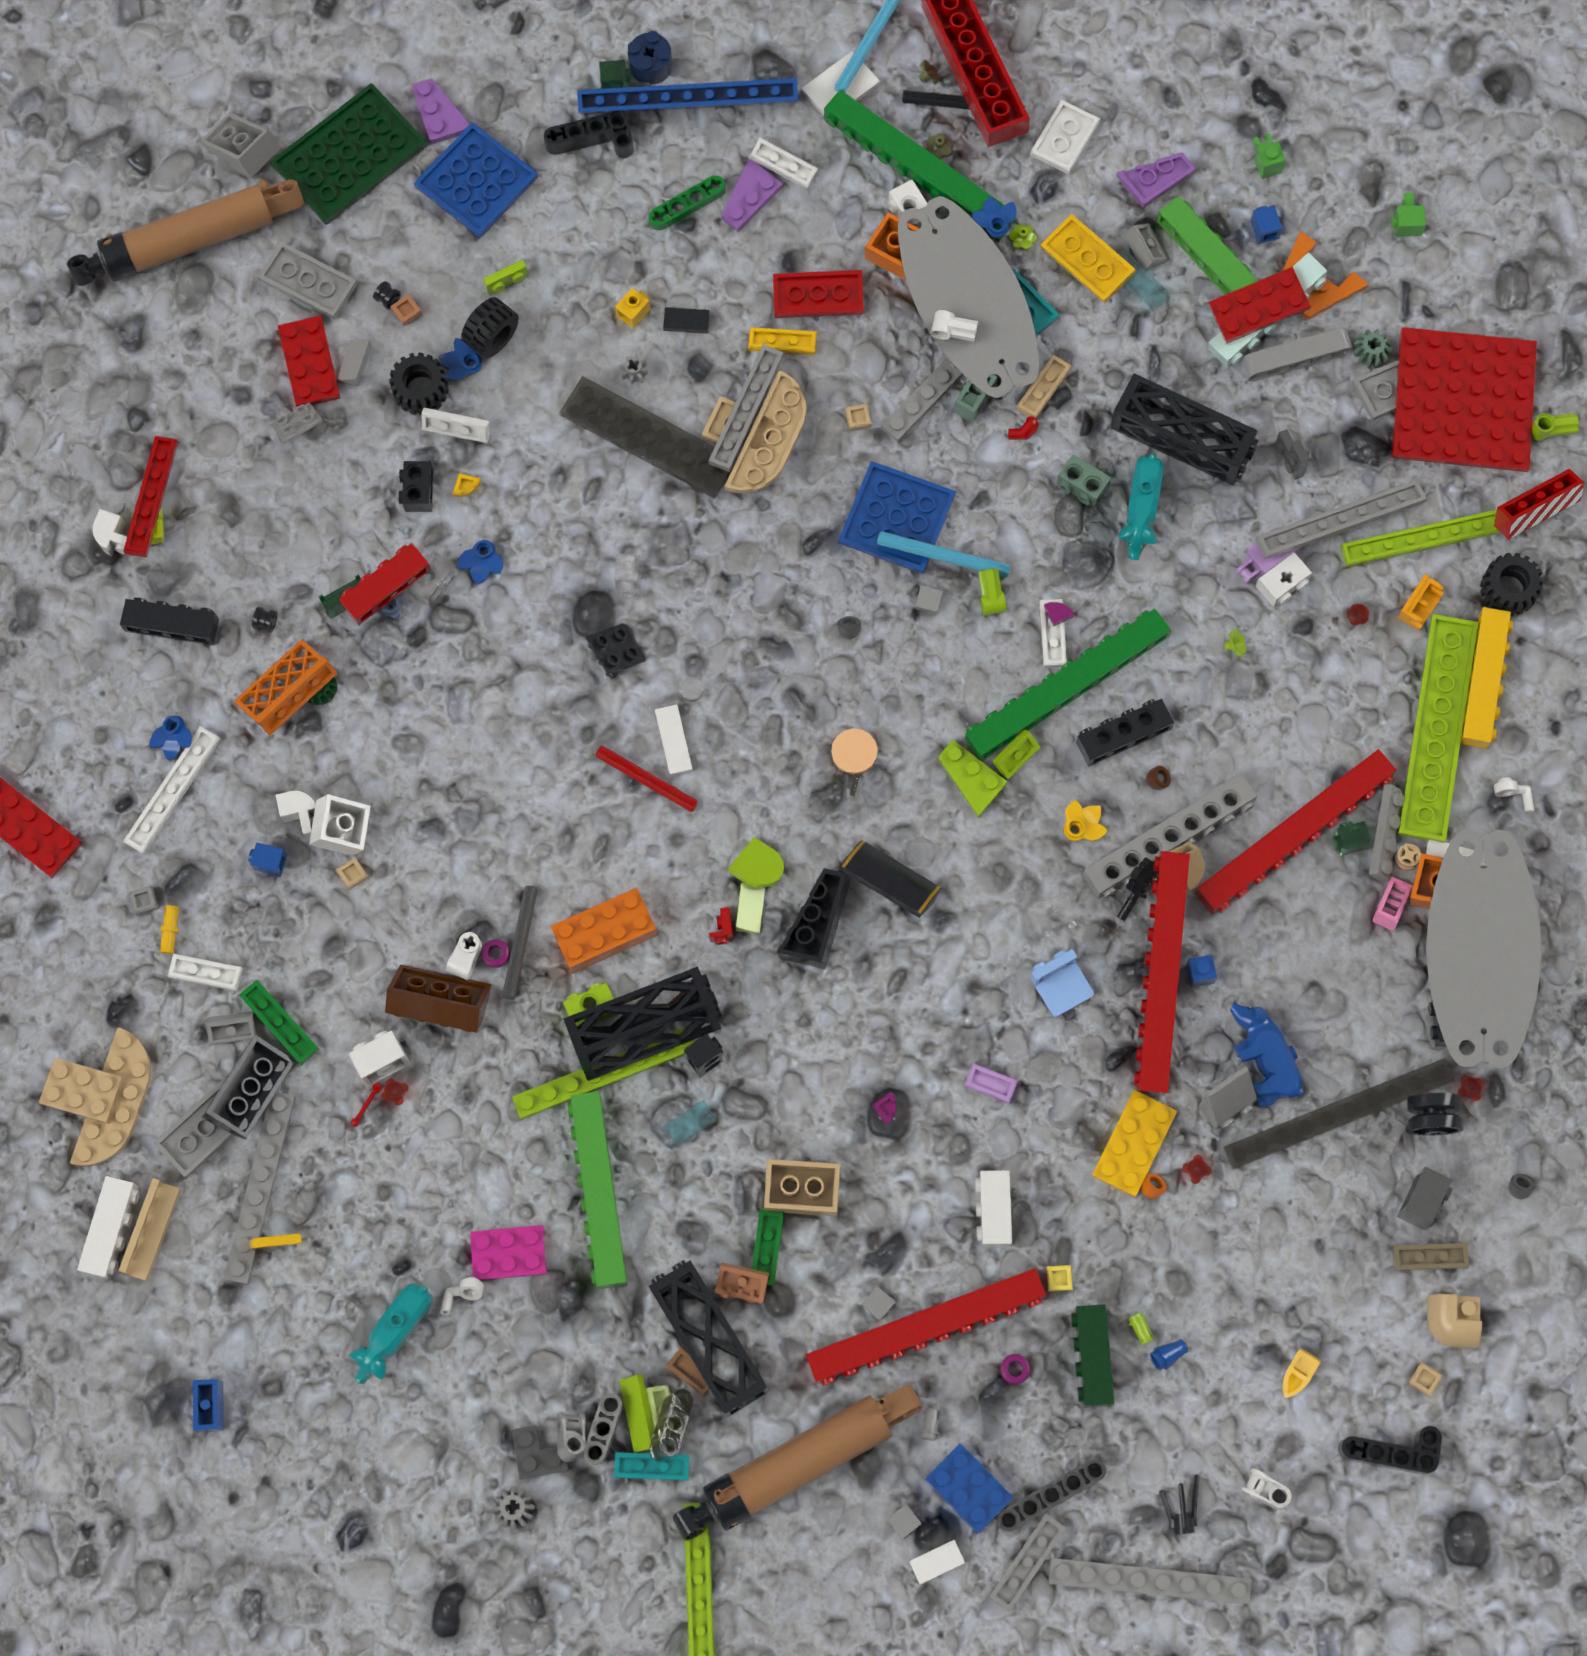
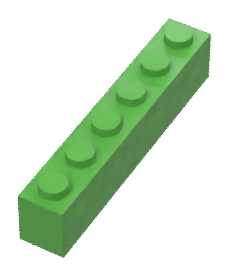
M1178 196L1158 212L1157 222L1224 295L1259 281V279L1257 280L1251 274L1250 268L1237 259L1235 252L1222 243L1221 237L1209 229L1204 218L1196 215L1189 202L1183 201Z

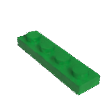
M258 980L254 981L239 994L243 1001L301 1065L320 1050Z

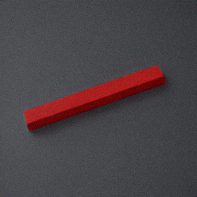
M155 436L123 550L125 555L146 558L148 556L178 446L177 439Z

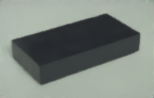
M665 307L663 330L708 334L710 310Z

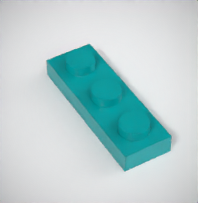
M615 1452L614 1478L689 1481L690 1455Z

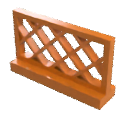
M301 639L236 698L234 702L270 736L338 673L325 657L319 655ZM304 648L306 650L305 656L296 658V655ZM314 661H316V662L308 669V667H309V662H314ZM303 663L302 670L294 671L295 664ZM288 666V672L279 673L281 668ZM299 677L294 683H292V678ZM286 679L285 686L277 687L278 680ZM272 681L270 688L262 689L266 682ZM283 692L274 700L275 693ZM269 694L268 701L260 702L262 695ZM250 697H254L253 704H243ZM265 708V709L257 716V714H258V709Z

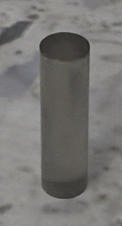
M854 774L849 793L851 796H855L860 775Z

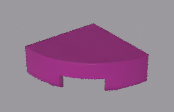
M1059 602L1044 604V609L1053 626L1075 617L1074 612L1065 604Z
M892 1091L872 1105L886 1126L892 1121L896 1112V1099Z

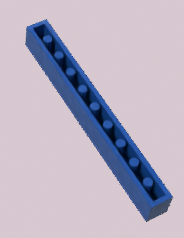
M797 78L577 90L578 113L582 115L613 111L637 112L798 103Z

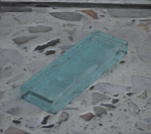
M1126 249L1118 253L1136 269V273L1126 284L1154 311L1170 297V294Z

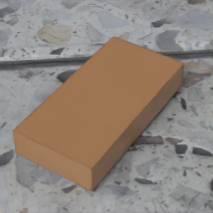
M680 1347L666 1367L704 1397L710 1389L688 1352Z

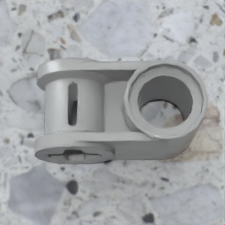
M558 1412L557 1452L560 1459L565 1462H573L585 1449L586 1419L584 1413L565 1415L564 1412ZM567 1444L573 1445L576 1451L570 1450Z

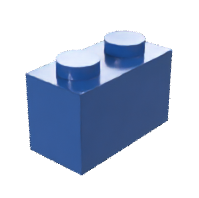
M219 1379L193 1380V1431L199 1433L224 1431L223 1381Z

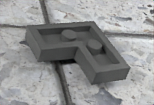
M1283 430L1278 433L1275 447L1277 452L1282 454L1285 459L1287 472L1289 474L1292 473L1296 480L1304 476L1310 459L1301 441L1293 442L1288 430Z
M536 1425L512 1430L520 1480L569 1471L568 1462L560 1459L557 1447L541 1450Z

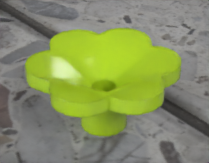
M1018 224L1009 233L1012 246L1016 249L1028 250L1037 240L1036 234L1033 233V227L1030 225L1023 226Z
M1233 629V632L1229 633L1230 641H1226L1224 645L1226 650L1232 649L1237 657H1242L1247 651L1245 637L1240 634L1239 629Z

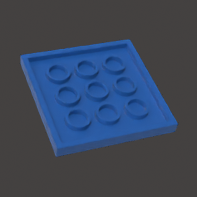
M472 122L414 182V187L477 237L481 238L539 176L534 169Z
M871 461L838 539V544L924 574L930 558L878 545V535L880 532H886L936 545L956 491Z

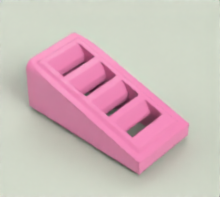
M1391 876L1372 921L1390 930H1395L1413 885ZM1393 887L1395 889L1405 892V894H1400L1396 891L1391 890V888ZM1388 896L1393 897V898H1395V899H1397V900H1400L1401 903H1400V902H1397V901H1395V900H1393V899L1388 898ZM1384 904L1387 905V906H1390V907H1392V908H1394V909H1397V911H1394V910H1392V909H1390V908L1385 907Z

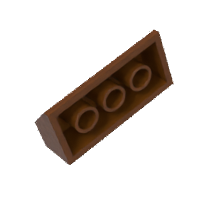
M400 964L387 988L385 1013L477 1033L484 1019L492 984L470 979L465 980L461 977Z

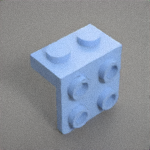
M1073 949L1068 952L1062 950L1053 956L1054 960L1047 964L1043 961L1032 968L1033 972H1031L1030 980L1053 1017H1058L1092 998L1094 994L1076 964L1077 955Z

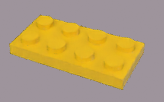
M1072 213L1040 244L1041 249L1104 304L1136 273L1134 267Z
M1133 1090L1092 1177L1135 1198L1177 1111Z

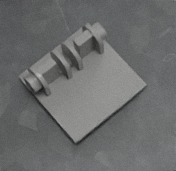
M309 402L298 406L290 414L277 418L271 424V427L276 432L280 442L282 441L285 444L320 424L323 420Z

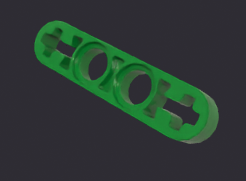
M718 175L710 176L655 207L649 213L650 226L655 230H663L720 198L725 193L724 179ZM712 184L719 185V189L712 188ZM695 193L703 196L699 202L692 201L690 197ZM675 204H681L684 207L679 213L673 212L671 208ZM658 216L659 218H662L663 221L659 222L658 220H655V217Z

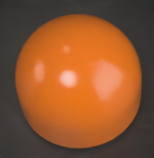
M1149 1173L1141 1185V1191L1147 1198L1156 1199L1166 1191V1183L1159 1175ZM1150 1181H1156L1159 1184V1189L1155 1188Z

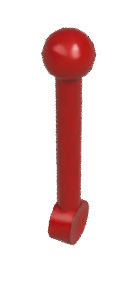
M380 1083L373 1084V1091L357 1116L351 1120V1126H359L360 1118L374 1096L382 1091Z

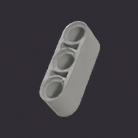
M612 1393L606 1394L601 1398L584 1449V1457L592 1465H601L606 1461L623 1411L622 1400ZM610 1399H615L618 1402V1407L614 1412H608L605 1409V1404ZM601 1423H608L610 1425V1431L605 1436H600L597 1433V1428ZM593 1447H600L602 1449V1456L598 1460H592L589 1456V1452Z

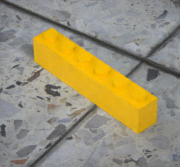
M1483 607L1478 615L1479 623L1460 745L1487 749L1490 743L1495 741L1497 729L1493 728L1494 720H1498L1500 707H1497V700L1501 699L1503 693V685H1500L1501 677L1505 676L1507 664L1503 663L1504 655H1508L1510 642H1506L1507 634H1511L1513 628V620H1510L1511 612Z

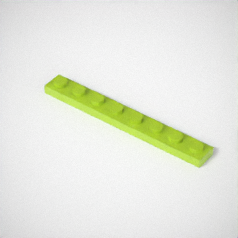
M686 1028L671 1034H681ZM696 1040L689 1041L590 1081H587L583 1069H580L512 1096L520 1120L571 1101L570 1096L594 1092L685 1055L684 1049ZM651 1043L644 1050L661 1043ZM626 1052L618 1054L615 1057H623V1055ZM592 1066V1067H593V1070H595V1069L600 1068V1067H602V1066Z

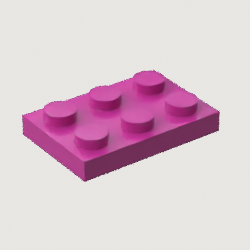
M543 1225L470 1232L473 1277L480 1281L547 1275Z

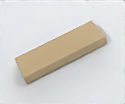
M1052 355L1037 376L1036 381L1033 382L1016 406V410L1027 417L1033 416L1037 419L1072 369V365Z

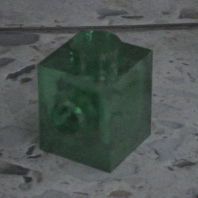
M625 60L599 62L602 89L628 87V82L632 81L631 68H626Z
M1352 821L1342 823L1332 837L1333 845L1336 850H1339L1341 856L1367 850L1372 843L1365 821L1355 824Z

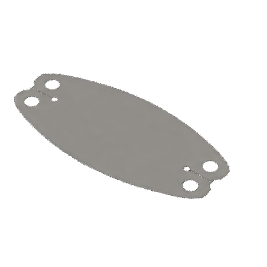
M945 197L933 198L928 201L927 206L924 208H911L903 211L898 222V238L903 269L911 296L930 334L934 315L938 310L949 311L955 317L978 321L974 342L951 337L948 340L934 338L941 350L969 381L991 397H1002L1009 393L1010 388L1015 385L1026 386L1035 382L1039 372V355L1032 317L1020 284L995 243L962 208ZM938 207L948 208L949 216L946 219L937 218L935 211ZM916 218L920 220L921 228L917 231H911L907 226L910 219ZM933 228L938 230L936 234L932 233ZM1000 359H1003V360L1005 361V363H1004V364H1000V363H999V360H1000ZM1020 362L1027 363L1030 367L1029 373L1019 375L1015 370L1016 365ZM993 374L1000 376L1002 380L1000 386L995 388L987 383V378Z
M1462 830L1455 835L1447 848L1431 900L1427 930V966L1430 991L1443 1039L1449 1053L1459 1066L1474 1067L1479 1062H1489L1493 1067H1508L1515 1060L1522 1047L1538 992L1541 967V931L1537 901L1523 854L1515 838L1507 830H1495L1489 835H1484V862L1487 864L1486 868L1480 866L1483 862V835H1479L1472 830ZM1466 841L1472 843L1475 848L1474 853L1467 857L1459 852V846ZM1500 841L1508 845L1507 854L1501 857L1493 852L1494 844ZM1483 1028L1487 1030V1033L1484 1035L1481 1033ZM1464 1040H1470L1475 1046L1474 1052L1470 1055H1463L1459 1051V1044ZM1500 1040L1505 1041L1509 1046V1051L1503 1056H1499L1493 1051V1045Z

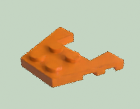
M1300 231L1283 270L1293 267L1316 247L1317 242L1303 231ZM1352 272L1339 287L1326 278L1327 281L1319 290L1314 289L1309 294L1308 301L1311 308L1300 314L1309 320L1332 308L1334 304L1349 299L1359 291L1362 292L1368 287L1369 283L1355 272Z

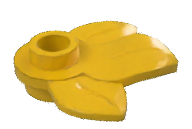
M1076 800L1067 806L1065 810L1067 821L1063 827V833L1067 839L1071 841H1080L1081 839L1096 841L1107 833L1108 830L1101 824H1098L1101 817L1100 806H1088L1082 809ZM1077 827L1079 832L1074 834L1070 829Z

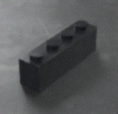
M135 597L133 600L125 599L120 626L125 632L214 645L220 620L216 613L209 608L197 610L184 604H179L177 607L171 606L164 601L151 603L143 598Z

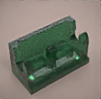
M359 574L354 576L355 580L328 595L318 596L331 619L346 611L339 599L346 589L354 588L360 583L361 578Z

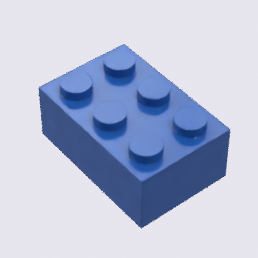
M961 1443L925 1478L926 1483L976 1534L1014 1498Z

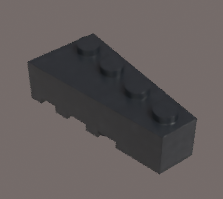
M826 868L822 870L809 893V898L804 906L801 907L793 926L789 928L785 940L776 951L780 959L826 970L850 884V879L846 873Z

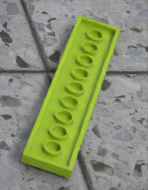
M1432 614L1404 788V803L1401 808L1400 826L1397 835L1426 841L1446 842L1479 622Z

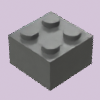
M1425 1166L1417 1173L1397 1217L1422 1230L1429 1225L1433 1226L1434 1222L1437 1223L1443 1210L1440 1209V1205L1447 1201L1452 1193L1453 1188L1449 1187L1452 1179Z

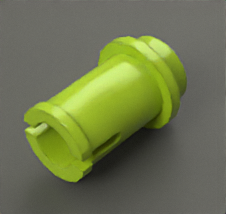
M1142 1312L1128 1318L1130 1321L1129 1326L1132 1325L1141 1345L1155 1339L1145 1320L1147 1317L1146 1315L1143 1316Z

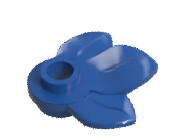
M988 197L983 205V210L972 213L973 220L981 228L986 229L990 236L1000 238L1006 235L1009 224L1015 220L1016 206L1014 202H1010L1001 207L997 201ZM994 226H1000L1001 229H1000V230H996V229H994L993 227H994Z
M455 338L454 340L455 351L444 353L438 357L441 364L446 369H449L446 377L450 380H461L467 374H475L482 368L481 357L474 353L460 338ZM475 362V365L468 366V363Z
M481 540L474 545L473 549L465 550L458 559L457 568L462 570L470 569L473 581L476 584H480L487 580L491 572L501 574L503 561L496 554V549L492 542ZM483 549L488 550L486 555L480 554Z
M177 715L169 716L164 720L163 726L155 729L149 747H163L166 759L171 761L179 755L182 747L189 748L191 746L192 734L186 728L183 718Z

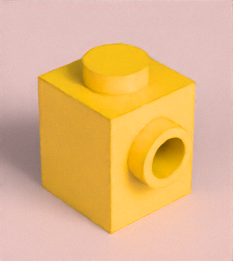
M633 288L615 306L616 316L633 329L651 310L648 296L642 291L637 292Z

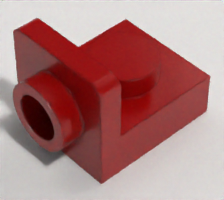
M720 908V915L716 916L718 930L722 929V931L708 933L710 942H715V945H724L729 943V940H734L730 908Z

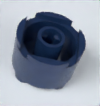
M649 31L648 33L640 34L628 44V61L632 76L641 83L647 82L650 85L659 84L669 77L673 63L671 47L667 39L658 32Z

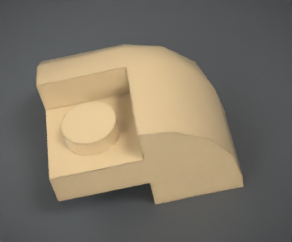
M1457 1294L1427 1296V1324L1434 1338L1445 1346L1477 1349L1482 1332L1480 1297L1457 1296Z

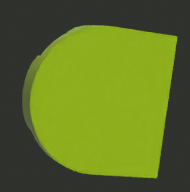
M753 837L730 865L728 872L751 887H772L782 877L784 862L777 851Z

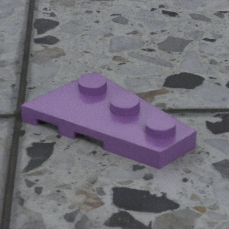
M432 78L411 85L431 145L459 136L470 125Z
M1182 152L1158 159L1157 162L1152 164L1138 165L1132 170L1116 172V177L1140 206L1144 208L1196 172V167Z
M749 159L721 215L722 220L736 232H739L782 189V183L758 163Z

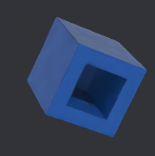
M1275 205L1270 207L1261 206L1254 210L1250 222L1258 244L1280 239L1282 226Z
M256 842L255 848L251 849L248 862H250V866L255 871L281 877L287 854L284 849Z
M1212 954L1188 959L1186 968L1191 988L1215 983L1217 974Z

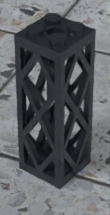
M1133 373L1114 409L1110 427L1114 431L1232 486L1236 479H1242L1248 461H1251L1259 442L1256 439L1258 430ZM1158 398H1166L1170 405L1164 404ZM1140 402H1142V403H1144V404H1146V405H1148V406H1150V407H1152V408H1143V406L1140 404ZM1148 414H1162L1165 420L1152 421ZM1211 423H1219L1224 430L1216 428ZM1184 425L1189 433L1183 434L1178 426ZM1170 426L1174 432L1169 431L1163 427ZM1194 427H1195V428H1198V429H1200V430H1202V431H1204V432L1197 433L1196 430L1194 429ZM1144 429L1149 430L1155 436H1148ZM1215 438L1219 445L1206 446L1202 439ZM1224 451V453L1226 454L1227 457H1225V456H1223V455H1221V454H1219V453H1217V452ZM1197 454L1203 455L1209 461H1202Z
M697 966L563 1018L587 1081L700 1038L706 1033L710 1034L722 1029L719 1020L723 1017L715 994L710 988L707 975H701ZM692 978V980H690L691 982H682L684 980ZM663 990L680 992L668 1004H651ZM641 998L636 1004H625ZM605 1013L622 1014L611 1026H593ZM584 1020L581 1024L576 1026V1022ZM676 1021H692L681 1034L663 1033ZM651 1043H661L644 1050ZM617 1044H634L623 1057L604 1056ZM592 1066H602V1067L593 1070V1067H592Z
M682 1260L672 1267L673 1271L669 1274L664 1275V1273H661L651 1280L652 1284L648 1287L728 1418L768 1393L769 1390L691 1260L687 1263L685 1260ZM694 1279L701 1292L686 1285V1283ZM680 1292L705 1304V1332L680 1320ZM670 1293H672V1313L663 1300ZM713 1312L734 1347L713 1337ZM683 1331L705 1342V1368ZM713 1346L739 1359V1388L712 1374ZM746 1366L756 1381L755 1384L747 1389ZM716 1386L735 1396L725 1402Z

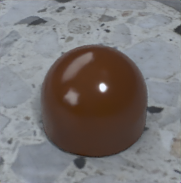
M1156 766L1149 770L1146 781L1152 789L1162 790L1170 785L1171 778L1165 767ZM1158 773L1164 776L1165 780L1163 783L1159 780Z

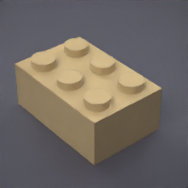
M767 1159L764 1210L790 1214L837 1216L840 1164Z

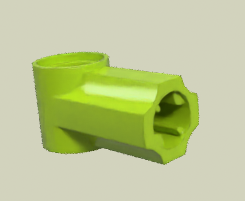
M1548 413L1539 414L1532 424L1531 437L1537 441H1543L1548 437L1577 434L1579 431L1578 416L1575 413L1553 416ZM1539 425H1543L1546 430L1541 429Z
M998 568L978 571L982 594L980 595V603L983 616L1006 612V601L1004 593L1001 591Z

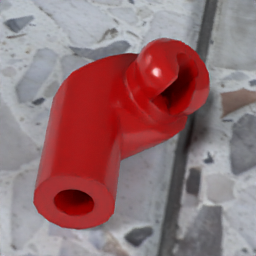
M1029 416L1021 428H1008V440L1030 439L1038 430L1039 423L1037 419Z

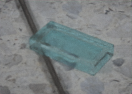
M702 1100L663 1127L678 1147L717 1121L705 1101Z

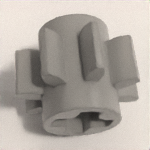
M638 355L631 358L626 357L625 364H620V369L624 371L622 379L628 378L631 384L638 381L642 383L643 375H648V369L644 368L647 365L646 360L640 361Z

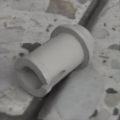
M430 149L419 160L415 159L413 161V170L421 176L439 155L434 149Z
M925 1408L923 1430H920L922 1439L936 1441L937 1436H939L937 1429L941 1410Z

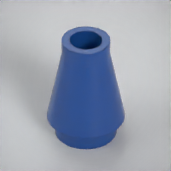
M1180 1339L1176 1342L1155 1347L1154 1351L1150 1353V1358L1159 1371L1162 1369L1167 1370L1188 1352V1348L1185 1342Z

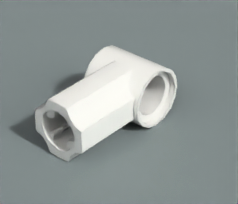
M938 310L934 315L931 335L940 340H948L951 337L974 342L978 321L955 317L949 311Z

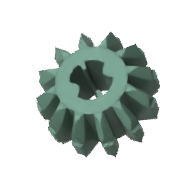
M1369 329L1365 331V334L1360 333L1353 344L1355 349L1354 357H1359V364L1364 361L1367 362V368L1370 367L1371 363L1376 368L1379 367L1380 362L1385 364L1392 352L1390 348L1391 340H1385L1387 337L1386 333L1380 335L1378 334V329L1374 333Z

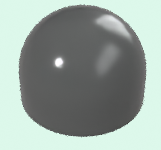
M846 616L838 621V631L842 637L853 639L859 635L861 621L858 618ZM847 622H852L854 625H845V624H846Z
M1521 1174L1513 1175L1508 1185L1510 1194L1516 1199L1528 1198L1535 1187L1529 1177ZM1517 1181H1523L1527 1187L1520 1186Z

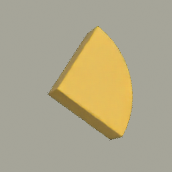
M459 473L453 490V496L464 497L472 494L480 486L481 478Z

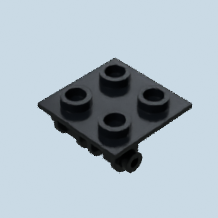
M624 623L585 637L589 643L588 647L595 654V659L599 660V665L603 666L606 677H610V679L616 678L618 671L646 661Z

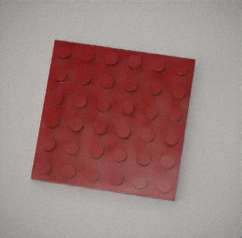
M1402 327L1399 339L1396 408L1391 458L1528 472L1530 469L1537 341Z

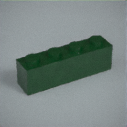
M1106 1304L1076 1306L1075 1313H1071L1072 1328L1076 1327L1077 1337H1073V1349L1079 1355V1362H1075L1076 1377L1081 1378V1387H1077L1078 1402H1083V1408L1113 1406L1115 1403Z

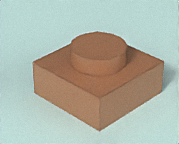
M409 294L390 306L392 312L404 326L422 314L421 309Z

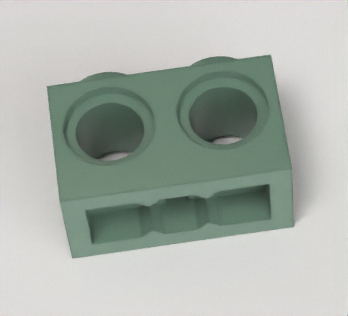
M990 375L987 378L989 386L994 388L997 386V376ZM968 380L955 400L954 413L974 423L991 396L982 392Z
M1074 454L1063 467L1057 479V484L1064 492L1073 493L1082 503L1090 504L1093 507L1098 504L1110 487L1111 482L1110 476ZM1076 474L1079 478L1070 479L1068 475ZM1093 485L1097 487L1098 490L1090 491L1087 489V487Z

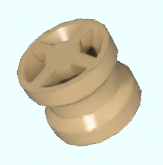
M1409 843L1401 846L1395 855L1397 867L1403 871L1414 869L1420 860V849L1414 844Z

